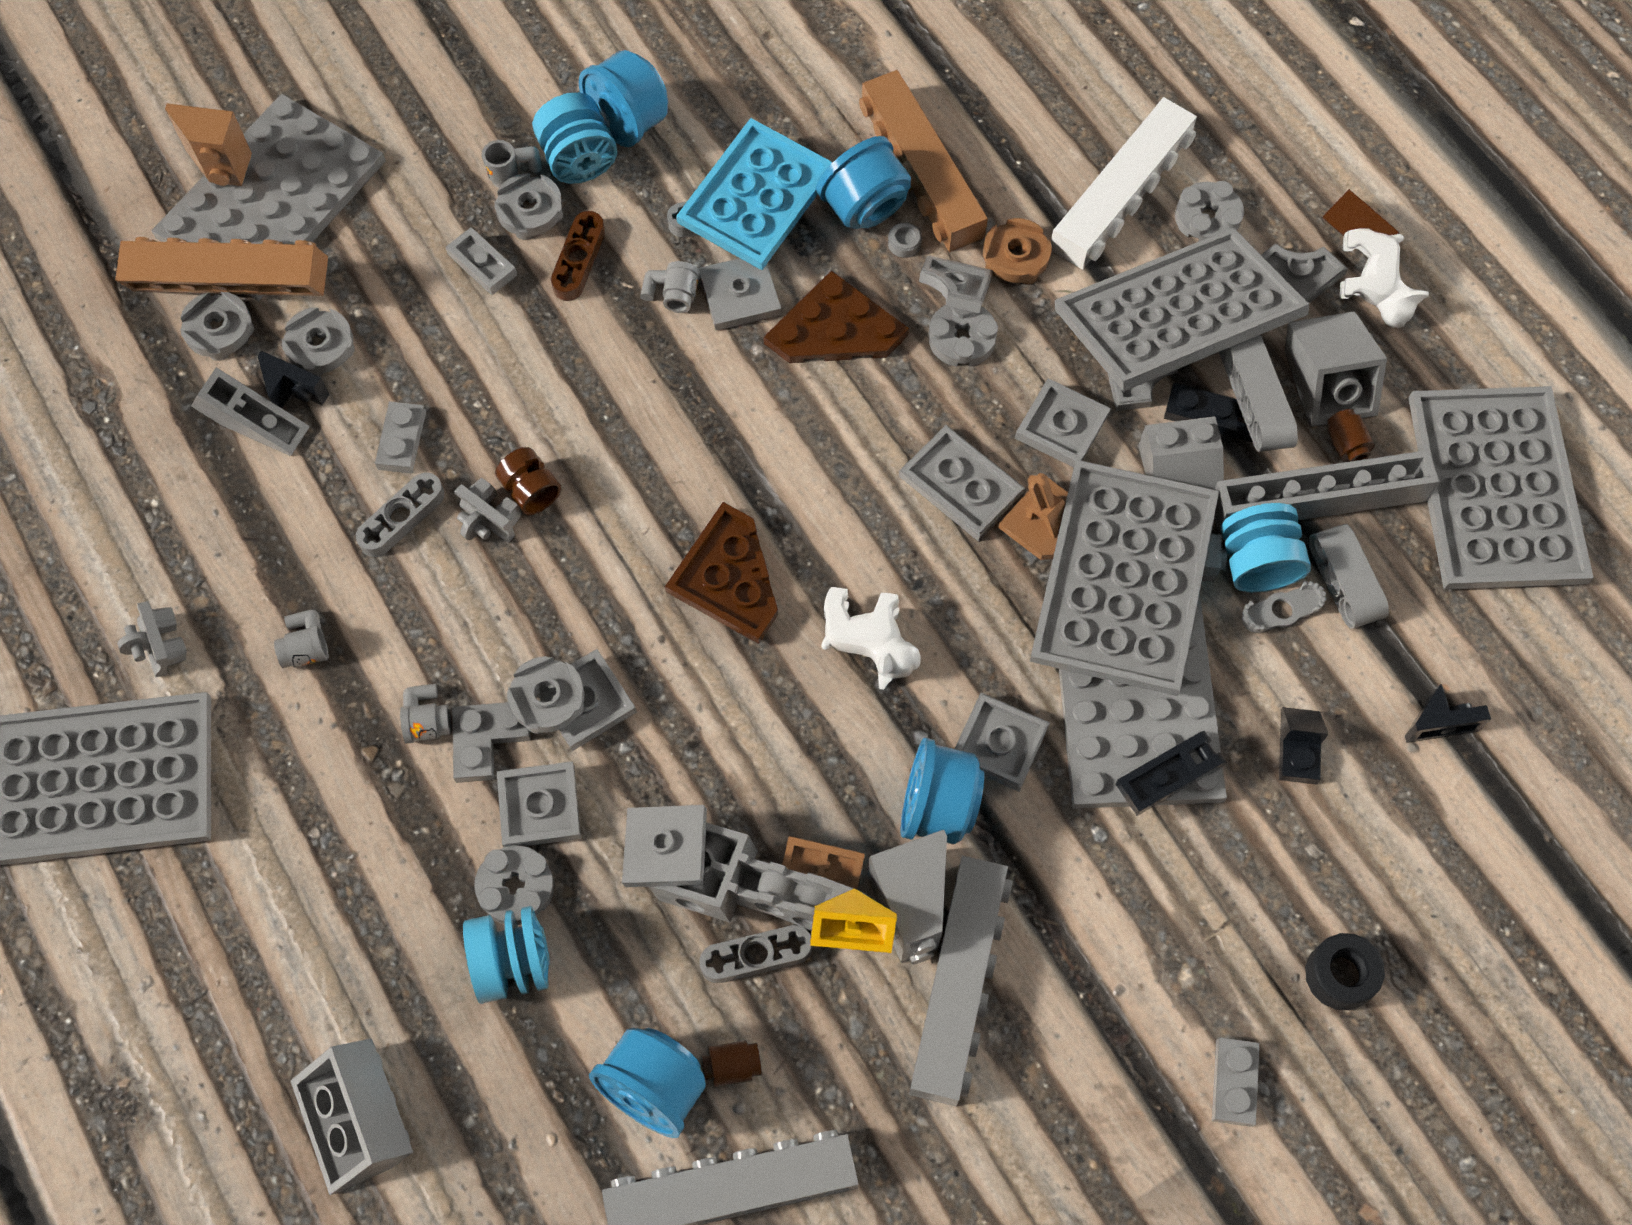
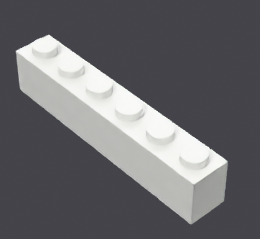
M1163 97L1054 228L1051 238L1052 251L1082 270L1090 260L1096 261L1102 254L1107 239L1109 237L1115 238L1124 224V218L1128 214L1133 216L1142 203V196L1146 192L1152 193L1161 178L1160 174L1164 170L1169 171L1174 166L1179 155L1178 152L1182 148L1186 150L1191 145L1196 136V131L1193 128L1197 116Z

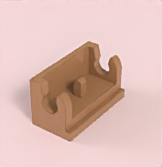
M789 836L782 865L793 871L818 875L858 890L866 855Z

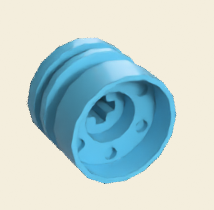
M578 92L554 97L545 103L535 114L532 122L534 134L545 153L546 161L550 165L553 176L559 181L568 184L583 183L603 174L614 163L618 153L616 143L611 137L609 128L605 125L604 117L597 102L590 95Z
M1265 503L1248 507L1229 516L1221 524L1225 549L1232 556L1229 559V566L1234 587L1238 590L1266 592L1280 589L1305 578L1311 571L1306 545L1299 540L1302 536V530L1298 524L1297 510L1290 504Z
M532 906L521 908V927H518L514 912L512 910L506 911L504 918L505 930L499 932L491 915L464 921L463 938L467 965L473 989L480 1004L507 998L508 979L511 978L515 979L522 995L529 993L528 974H532L538 991L548 989L549 951L543 927L539 923Z

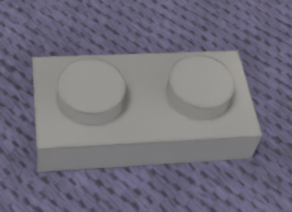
M472 227L446 246L448 255L491 295L495 294L517 276L516 268Z
M389 402L375 460L378 470L413 473L426 415L424 405Z
M1220 1037L1216 1040L1212 1122L1248 1127L1256 1125L1260 1043Z

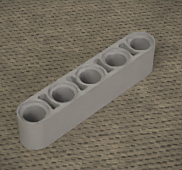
M1258 335L1220 351V357L1255 449L1261 452L1296 447L1298 439L1296 421L1262 336Z

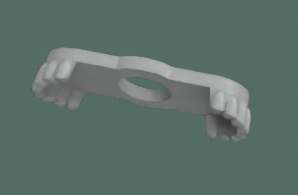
M1304 581L1298 589L1286 593H1274L1267 600L1256 604L1253 601H1249L1242 612L1243 624L1249 631L1254 633H1263L1277 627H1290L1297 620L1318 612L1325 604L1326 592L1323 591L1324 588L1322 586L1319 587L1318 583L1314 584L1313 581L1309 583ZM1277 601L1288 603L1292 608V615L1286 619L1278 618L1272 611L1273 603Z

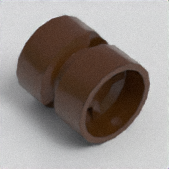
M530 447L514 450L500 461L495 470V476L507 492L512 493L514 502L520 506L521 511L526 515H534L548 508L556 501L562 490L561 484L550 470L545 469L543 461Z

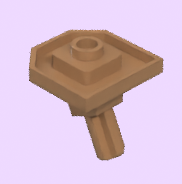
M1039 473L1036 476H1029L1027 480L1029 491L1002 519L998 528L1040 560L1053 559L1068 492L1045 474Z

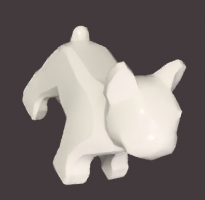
M1365 228L1349 230L1344 234L1343 251L1350 252L1358 249L1368 257V260L1360 277L1346 278L1345 281L1340 283L1339 298L1349 299L1353 295L1359 296L1379 309L1385 324L1392 328L1404 327L1406 322L1413 317L1417 304L1429 297L1428 291L1414 290L1401 281L1399 273V243L1404 240V236L1402 234L1387 235L1377 233Z
M836 587L829 589L824 605L826 626L825 637L821 645L824 650L832 647L837 651L861 654L872 658L878 670L879 689L882 690L885 689L892 679L907 677L920 666L921 656L919 650L901 637L895 621L899 615V597L897 594L881 592L874 612L850 617L847 612L849 602L846 601L848 589Z

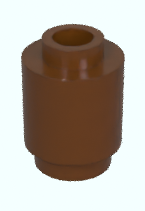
M1345 409L1332 415L1327 421L1329 425L1327 432L1341 461L1350 462L1368 459L1375 444L1361 416L1355 414L1353 409Z
M744 1040L708 1046V1055L701 1056L705 1081L712 1080L714 1088L750 1082L752 1077L762 1075L757 1043L747 1044V1041Z

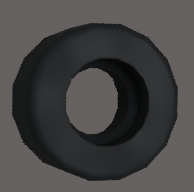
M1339 933L1326 938L1309 955L1305 966L1306 982L1311 993L1322 1004L1335 1010H1352L1364 1005L1380 991L1385 978L1384 962L1378 949L1367 939L1350 933ZM1344 957L1356 966L1359 972V979L1355 985L1350 987L1344 986L1333 977L1330 965L1335 958Z

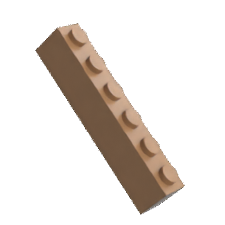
M898 69L862 83V98L859 99L860 109L865 117H870L875 135L887 137L893 145V153L911 176L909 191L913 190L916 195L918 207L922 215L928 216L932 222V229L936 239L939 242L943 241L948 251L951 252L985 238L987 216Z
M136 237L135 241L120 242L115 281L132 291L219 294L221 292H229L232 294L324 296L328 256L318 249L315 243L305 240H297L295 244H283L280 241L267 239L263 240L262 244H252L243 239H231L230 243H220L208 238H200L198 242H187L180 238H167V242H157L147 237Z

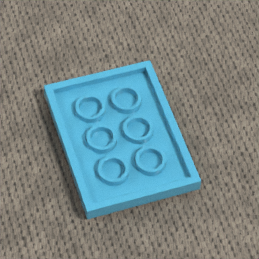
M750 118L676 215L677 223L756 268L763 270L818 195L816 192L818 180L833 162Z

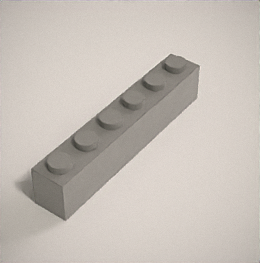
M1425 450L1222 480L1217 482L1214 489L1219 491L1214 519L1218 532H1221V524L1229 516L1248 507L1265 503L1290 504L1296 508L1298 520L1424 502L1427 501L1438 485L1439 479L1430 451Z
M963 855L961 857L909 1091L911 1096L952 1106H957L960 1096L968 1097L972 1073L966 1072L965 1069L968 1056L976 1057L981 1033L973 1031L976 1017L984 1018L989 994L982 993L984 979H992L997 955L990 954L993 939L1000 941L1005 917L998 916L1001 902L1008 903L1013 880L1006 879L1008 866Z
M829 1130L813 1135L814 1142L798 1145L797 1139H790L773 1144L774 1151L758 1154L757 1148H750L733 1153L734 1160L717 1163V1158L711 1157L697 1160L692 1163L693 1169L678 1173L676 1167L673 1166L654 1170L651 1172V1179L636 1182L635 1176L614 1179L610 1181L611 1188L602 1190L607 1225H703L858 1189L859 1184L848 1134L838 1136L837 1130Z

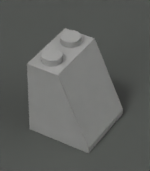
M1356 312L1289 322L1285 353L1309 425L1314 427L1328 424L1327 421L1332 415L1345 409H1353L1355 414L1360 415L1361 418L1378 416L1387 357Z
M945 830L869 857L868 879L876 900L897 914L893 944L901 963L911 960L912 964L924 962L934 956L933 951L937 950L942 935L947 849Z

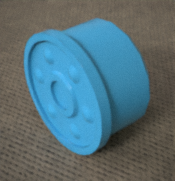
M628 50L618 51L599 65L587 67L579 75L580 93L590 95L597 102L604 117L605 125L610 130L611 137L615 143L621 146L632 147L642 139L643 134L664 120L668 113L667 91L661 76L648 60Z
M875 136L851 147L840 155L818 180L816 186L818 196L822 201L830 204L846 227L859 229L876 226L893 215L907 198V193L911 187V176L893 153V145L885 136Z
M922 739L914 758L906 788L900 827L902 838L912 840L914 836L924 837L945 830L947 843L953 845L960 842L965 834H969L972 831L978 816L984 789V771L980 770V763L975 754L936 745L933 739Z
M651 1028L627 1029L604 1063L595 1065L589 1074V1079L595 1088L614 1106L643 1126L669 1138H678L685 1128L683 1122L685 1117L706 1087L704 1075L700 1070L701 1065L693 1054L668 1035Z

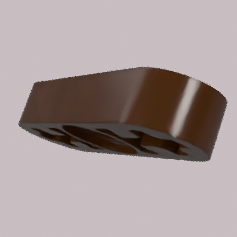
M584 211L575 217L552 273L551 283L553 292L557 298L563 301L575 300L582 294L604 239L603 219L594 211ZM590 225H594L595 228L589 229V232L587 234V240H585L584 229H588ZM576 250H583L588 254L582 261H573L569 258L570 254ZM569 271H571L573 283H569L567 287H562L561 283H567L570 276Z

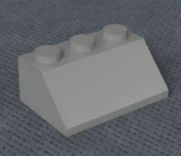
M372 1038L330 1047L291 1080L329 1195L337 1194L392 1169L413 1153L409 1134L404 1128L396 1106L395 1096L389 1087L382 1067L381 1057L376 1051Z

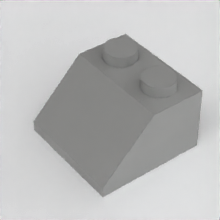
M1215 416L1145 425L1138 445L1145 475L1212 490L1215 489L1218 481L1224 480L1223 445Z

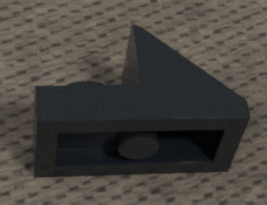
M263 351L258 354L268 397L272 403L280 408L284 406L291 394L303 402L311 400L320 405H323L330 395L320 376Z
M1440 684L1430 695L1405 734L1406 743L1479 732L1491 720L1487 705L1472 707L1471 703H1464L1449 709L1443 686Z
M1282 707L1279 780L1315 785L1321 780V744L1328 736V731L1320 711Z

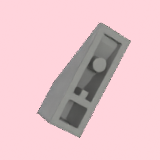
M217 367L191 405V407L220 425L289 456L293 454L310 427Z

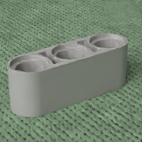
M1343 524L1310 535L1309 547L1312 557L1345 624L1349 628L1354 629L1387 618L1389 615L1388 601L1351 527L1348 524Z

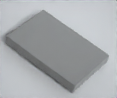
M947 425L899 470V477L978 542L1026 493V488Z

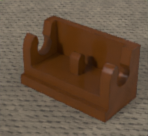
M1350 189L1322 217L1324 221L1329 223L1342 236L1349 230L1359 228L1370 229L1387 235L1400 234L1399 231Z

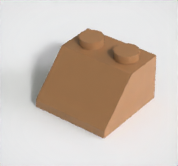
M167 103L165 110L186 152L206 179L220 186H242L252 152L234 112Z

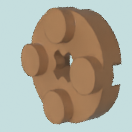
M1013 218L1007 220L1006 224L999 227L995 225L989 230L984 241L983 257L986 263L985 268L993 271V276L1004 281L1027 285L1032 284L1048 267L1052 252L1050 239L1047 240V237L1043 234L1044 230L1038 224L1027 219ZM1016 246H1020L1024 254L1014 255L1009 249L1014 250Z

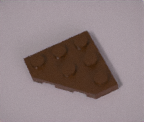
M830 271L764 336V344L788 363H803V359L824 358V361L852 360V356L872 355L873 359L887 358L909 335V328L833 271Z
M722 502L665 585V591L759 644L777 618L778 608L773 596L754 518Z

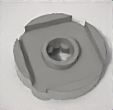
M530 173L518 174L507 179L497 191L498 197L495 201L497 218L506 230L516 234L519 239L528 240L533 236L543 234L553 228L563 218L560 190L546 176L540 175V179L530 177ZM523 202H537L533 208L524 209Z
M1218 181L1216 183L1200 182L1186 187L1182 190L1175 211V220L1179 230L1185 236L1189 237L1190 234L1198 238L1199 241L1231 228L1238 230L1244 216V206L1240 197L1233 191L1232 185L1226 181ZM1205 209H1211L1216 214L1214 218H1210L1209 214H1203L1202 212Z
M221 292L222 295L211 296L210 293H205L197 296L186 305L180 318L182 320L181 335L189 348L195 353L210 357L215 361L224 360L229 354L240 349L254 332V325L246 305L239 297L229 292ZM213 320L215 322L224 320L223 325L217 329H212L210 323Z
M944 305L931 318L928 332L930 348L938 359L948 365L957 366L958 363H969V366L978 365L992 354L995 347L998 325L990 312L984 307L981 308L979 314ZM957 330H968L970 338L965 336L957 338Z
M318 307L305 309L294 315L287 322L284 340L282 339V348L291 364L321 376L323 373L341 366L353 355L355 347L353 344V333L346 318L335 310L329 309L330 312L319 311ZM314 336H318L319 338H324L326 336V339L322 344L317 346L312 345V338Z
M543 656L525 662L514 673L515 678L507 691L508 704L516 720L527 727L532 733L540 734L561 730L570 725L583 712L585 690L579 673L571 664L554 660L553 657ZM547 686L549 691L556 690V694L552 696V700L549 702L536 699L541 695L540 689Z
M516 845L490 851L477 871L474 884L475 895L485 912L491 915L495 921L504 924L505 912L512 910L518 925L522 924L521 908L532 906L535 914L538 915L541 910L544 911L550 904L555 886L553 874L545 858L531 848ZM513 876H519V880L525 882L524 888H518L516 894L511 895L509 894V888L504 885Z

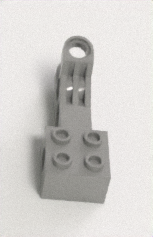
M707 822L703 885L649 887L659 901L723 921L731 922L737 905L776 916L811 931L815 906L853 889L818 875L804 874L787 869L786 866L756 860L755 857L758 850L748 834Z

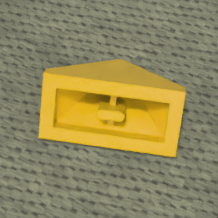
M854 888L815 906L810 946L892 953L897 914Z

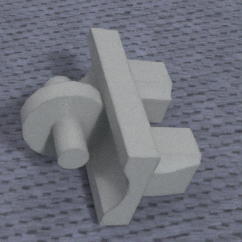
M480 478L469 489L461 484L454 491L461 498L460 507L465 510L461 511L457 516V519L463 523L460 534L464 538L472 540L479 535L485 540L490 536L491 531L507 543L515 537L512 527L522 515L521 508L517 503L506 497L494 509L489 503L497 496L496 489L483 478Z
M149 601L137 603L140 616L137 618V624L140 631L137 632L135 625L126 626L124 628L126 635L118 641V648L122 654H133L136 662L146 659L144 653L146 650L155 678L167 675V666L186 660L187 653L181 637L162 641L160 635L176 630L177 624L172 607L151 609Z

